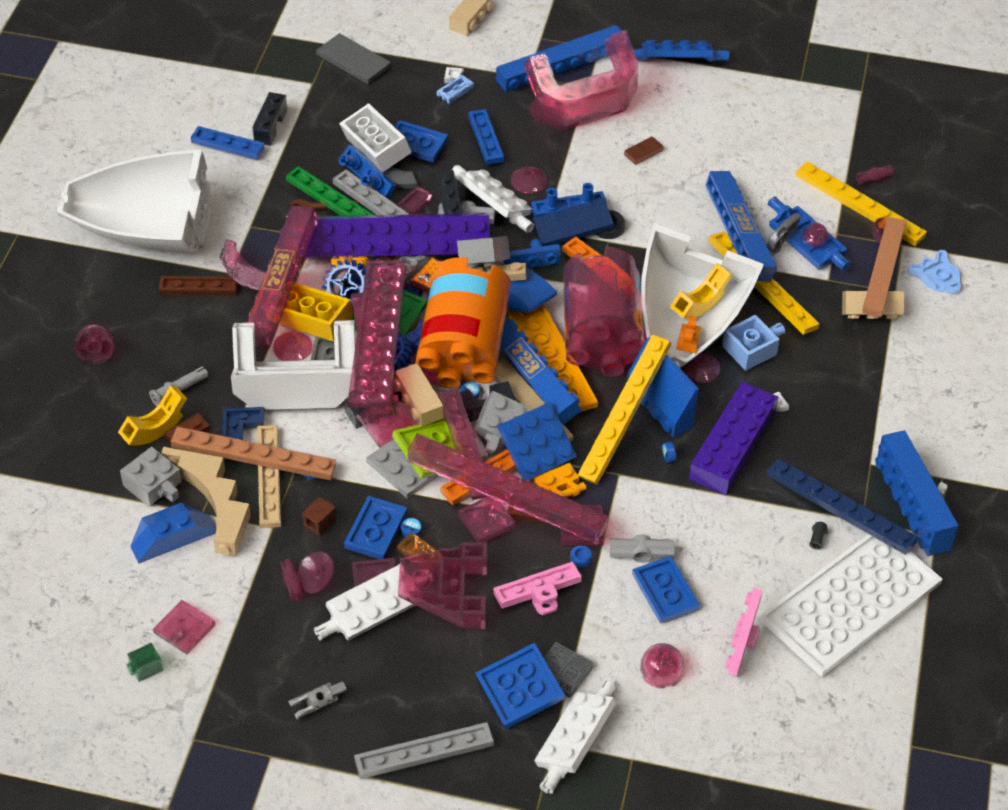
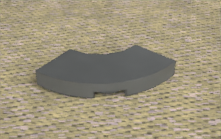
M391 166L383 172L397 185L396 188H417V182L412 171H401Z
M798 213L787 218L769 239L766 246L770 250L771 255L779 252L788 237L796 232L801 219Z

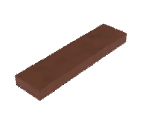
M161 276L159 295H236L238 279L237 277Z

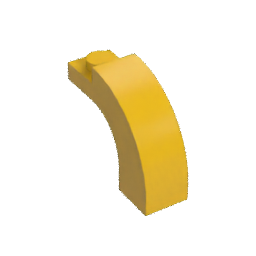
M716 263L698 288L691 292L680 291L670 305V308L685 319H689V316L699 317L703 315L725 294L726 291L723 289L733 274L722 265Z
M170 386L160 404L152 412L141 417L127 416L118 433L129 445H144L157 440L165 435L164 432L175 427L183 416L180 410L187 398L176 386Z

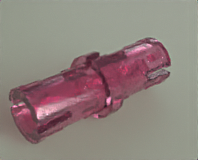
M890 164L880 168H870L868 171L856 173V181L859 185L869 181H879L881 178L892 176L894 173L893 168Z
M285 559L284 562L280 563L284 575L283 582L288 588L290 600L296 602L304 597L300 586V575L296 573L294 561L292 559Z

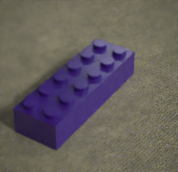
M741 382L691 463L689 480L727 495L776 413L779 397Z

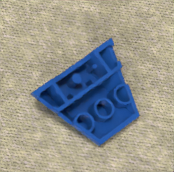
M526 268V280L511 281L508 301L509 310L531 312L557 296V291L542 277Z

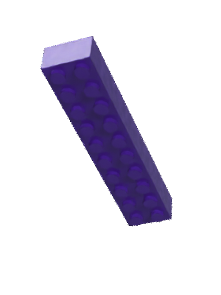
M490 213L300 217L298 219L300 257L458 254L457 241L490 238Z

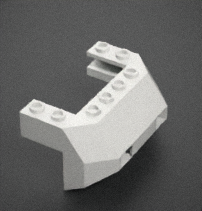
M355 320L334 321L335 360L256 362L254 323H234L232 327L234 369L231 375L233 394L250 407H264V410L336 408L356 388Z

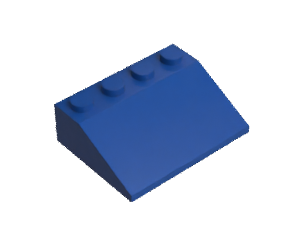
M651 337L646 339L638 356L636 357L633 365L631 366L628 372L627 381ZM666 354L641 401V405L645 406L650 411L652 417L657 419L662 424L663 429L674 438L693 428L699 389Z

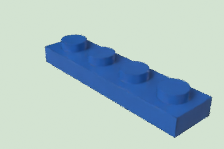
M486 109L468 112V118L486 165L504 162V155Z
M197 126L190 137L191 143L258 160L265 148L263 142Z

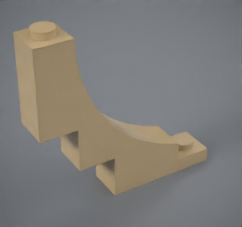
M163 447L161 455L179 468L181 479L189 482L202 492L214 508L217 516V528L214 537L215 553H220L224 556H236L251 517L248 503L235 501L238 494L236 480L222 478L225 472L223 457Z

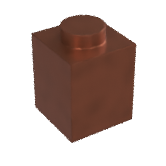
M320 497L302 513L304 526L319 536L336 521L334 505Z

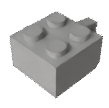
M507 236L457 241L459 258H468V267L504 264L503 260L510 259Z
M492 391L486 397L474 428L475 433L488 440L485 451L493 454L497 445L506 446L497 426L528 412L530 407Z
M150 447L120 470L123 486L147 506H151L162 496L172 502L179 498L178 490L175 488L182 482L179 468L153 447Z

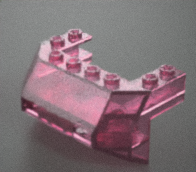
M626 30L609 35L610 39L604 42L614 67L612 71L557 86L545 53L527 59L524 67L536 97L528 111L537 123L558 130H564L616 115L628 109L638 87V61Z

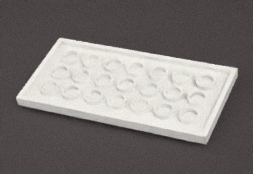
M867 534L763 612L759 620L822 677L942 583V578L912 552L909 551L904 555Z

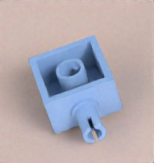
M754 315L727 328L724 331L722 346L746 371L777 355L780 340L778 336L785 334V328L781 323L768 328Z

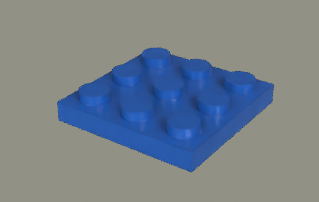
M551 402L497 426L523 481H527L577 457Z
M535 643L475 673L505 730L566 699L565 694Z

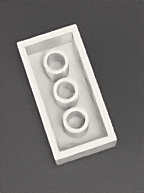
M367 104L339 123L346 138L381 172L389 169L412 153L406 138L370 104Z

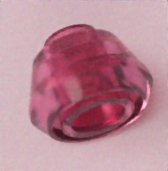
M812 223L803 232L804 241L813 247H820L826 244L829 238L826 227L821 223Z

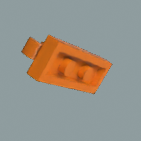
M689 316L688 324L682 323L676 350L696 353L702 328L696 326L697 317Z

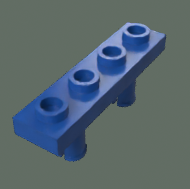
M348 145L344 154L339 158L340 165L347 166L361 179L360 182L363 186L372 187L389 200L397 185L355 146Z
M584 183L582 194L557 198L558 192L555 188H549L546 191V200L531 202V208L534 217H538L604 198L606 201L603 191L593 192L594 187L592 183Z
M533 239L530 243L531 248L510 251V259L503 260L504 264L499 265H507L512 262L526 263V268L529 269L560 264L559 244L542 246L540 239Z

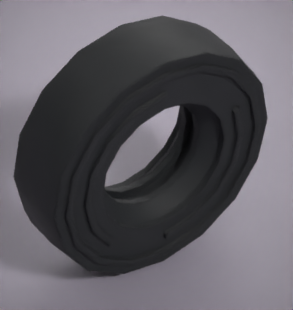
M609 210L613 223H615L614 228L595 234L603 239H614L622 235L625 229V219L620 213Z

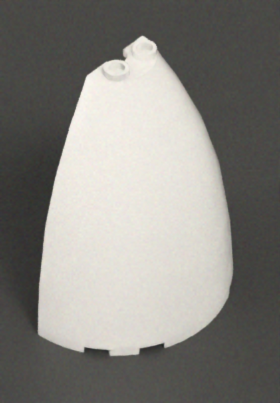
M177 151L138 157L109 165L66 182L61 194L63 202L60 203L57 209L58 215L100 236L128 245L171 251H197L199 249L198 245H202L205 240L210 218V207L208 206L207 198L210 195V182L206 181L205 170H207V164L203 151Z
M654 223L646 250L641 278V311L644 321V333L646 339L655 335L669 340L672 345L667 355L680 368L708 348L733 322L751 293L763 264L728 250L723 260L687 247L690 236ZM716 263L722 265L733 276L723 289L726 292L710 310L697 317L696 326L702 328L696 353L676 350L682 323L688 324L689 319L682 318L670 308V305L680 291L691 292L698 288Z

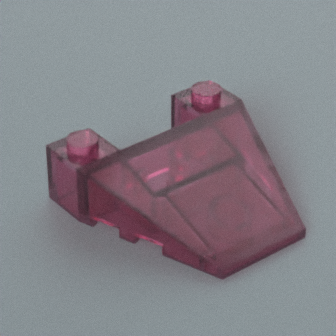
M487 542L460 543L458 547L450 549L444 547L440 548L438 552L430 554L424 552L400 558L398 597L461 628L485 629L486 596L465 595V575H487Z

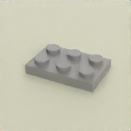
M394 439L366 457L367 463L407 499L438 477V475L421 479Z

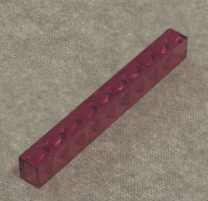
M416 434L408 448V462L597 545L607 527L608 516L421 434Z

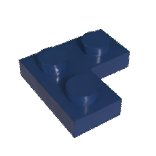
M264 407L223 408L222 436L243 440L244 428L264 426Z

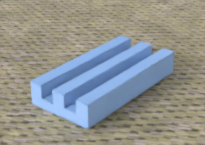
M460 75L439 89L437 96H442V100H447V103L450 104L473 89L474 83Z

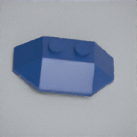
M179 503L142 517L130 547L139 564L214 535L216 533V526L210 515L184 503Z

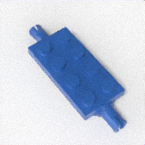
M646 40V42H642L641 49H625V60L646 61L649 57H704L710 62L729 61V50H714L708 41L703 40L697 41V43H690L691 41L682 40L680 43H673L672 40H664L663 43H656V40Z
M776 196L769 199L768 206L777 212L776 218L770 220L769 226L774 231L791 215L798 213L801 216L796 232L790 235L786 241L819 270L833 262L842 272L845 269H849L851 262L843 257L847 254V248L799 206L791 208L788 205H784Z

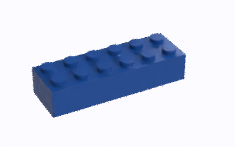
M903 430L882 435L878 446V454L875 458L876 466L883 473L884 481L890 486L895 501H898L902 515L907 518L911 531L918 536L920 548L924 549L927 557L951 551L958 524L908 434Z

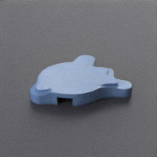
M945 250L937 252L936 260L925 257L921 264L909 266L908 272L919 277L926 286L934 291L955 294L961 290V273L948 260Z

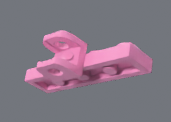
M572 561L495 587L493 590L502 609L532 599V604L537 612L541 615H546L557 611L556 590L581 582V575ZM549 604L550 607L544 608L543 605Z
M753 588L752 593L748 592L745 600V605H748L746 614L742 613L740 620H738L732 639V647L735 648L733 656L729 655L725 667L729 669L728 674L738 677L746 647L748 646L753 649L755 647L760 626L753 624L763 594L761 589Z

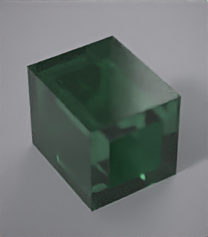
M152 642L127 653L129 663L126 664L131 676H136L138 682L163 671L161 658Z

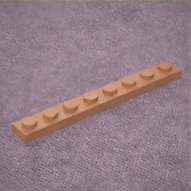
M182 427L176 428L171 440V447L326 480H331L336 467V459Z

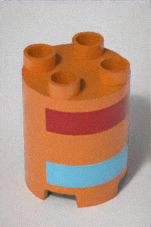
M465 257L451 258L439 263L437 274L431 282L416 364L437 374V383L440 386L455 389L460 387L461 381H476L484 384L494 381L511 280L506 272L496 265L491 267L489 273L468 268V258Z

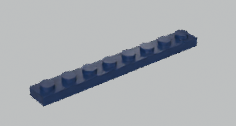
M780 458L767 469L768 477L904 555L918 541V536Z

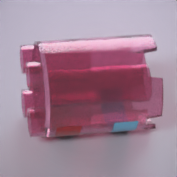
M606 247L604 255L583 259L582 254L579 252L567 262L563 271L566 360L573 365H582L591 369L601 370V373L606 377H618L623 374L624 366L636 359L645 343L641 303V276L635 267L634 257L623 250Z

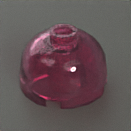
M97 323L88 324L78 332L74 348L76 354L82 360L93 361V364L103 363L112 356L115 339L113 333L106 326Z
M657 643L650 646L644 652L640 662V671L643 674V679L648 684L661 689L670 685L673 687L682 680L685 669L684 658L676 647L667 643Z

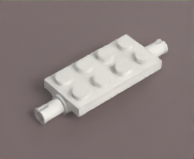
M460 165L454 166L452 170H454L455 176L463 185L468 187L505 218H509L511 223L518 225L526 233L533 230L534 224L524 217L530 215L532 208L527 205L526 201L515 196L513 191L506 189L499 180L492 178L490 173L485 170L467 172Z
M399 564L327 601L326 607L331 614V618L324 624L314 628L316 636L319 635L318 639L323 640V638L335 632H341L349 641L423 602V596L418 589L432 583V575H428L430 572L425 570L411 578L402 564Z
M603 681L596 694L576 692L534 761L538 767L548 770V774L540 784L541 790L545 793L549 792L552 794L560 779L564 778L567 772H576L616 705L614 698L610 697L615 690V685L612 682L607 681L606 683V681Z

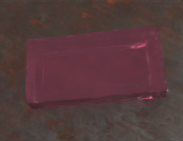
M417 186L397 206L408 214H416L432 199V194Z

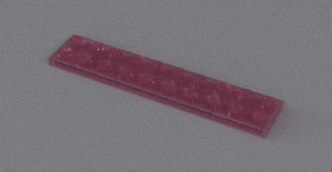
M367 261L348 395V407H390L407 268L406 261Z

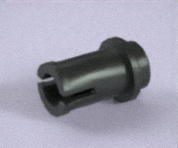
M818 521L812 526L813 534L809 543L811 548L816 550L823 548L824 538L829 530L826 523Z

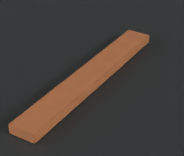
M887 217L862 313L882 317L906 220Z

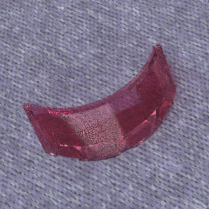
M229 239L225 240L219 255L221 263L231 278L242 286L258 291L277 289L282 283L283 278L292 281L300 271L297 265L287 262L284 271L281 273L282 275H279L276 269H274L276 271L275 275H272L270 272L267 274V272L247 263L237 251V243ZM272 276H274L277 279H280V283L278 285L274 284V280L271 282L272 286H269L267 284L268 281L272 278Z

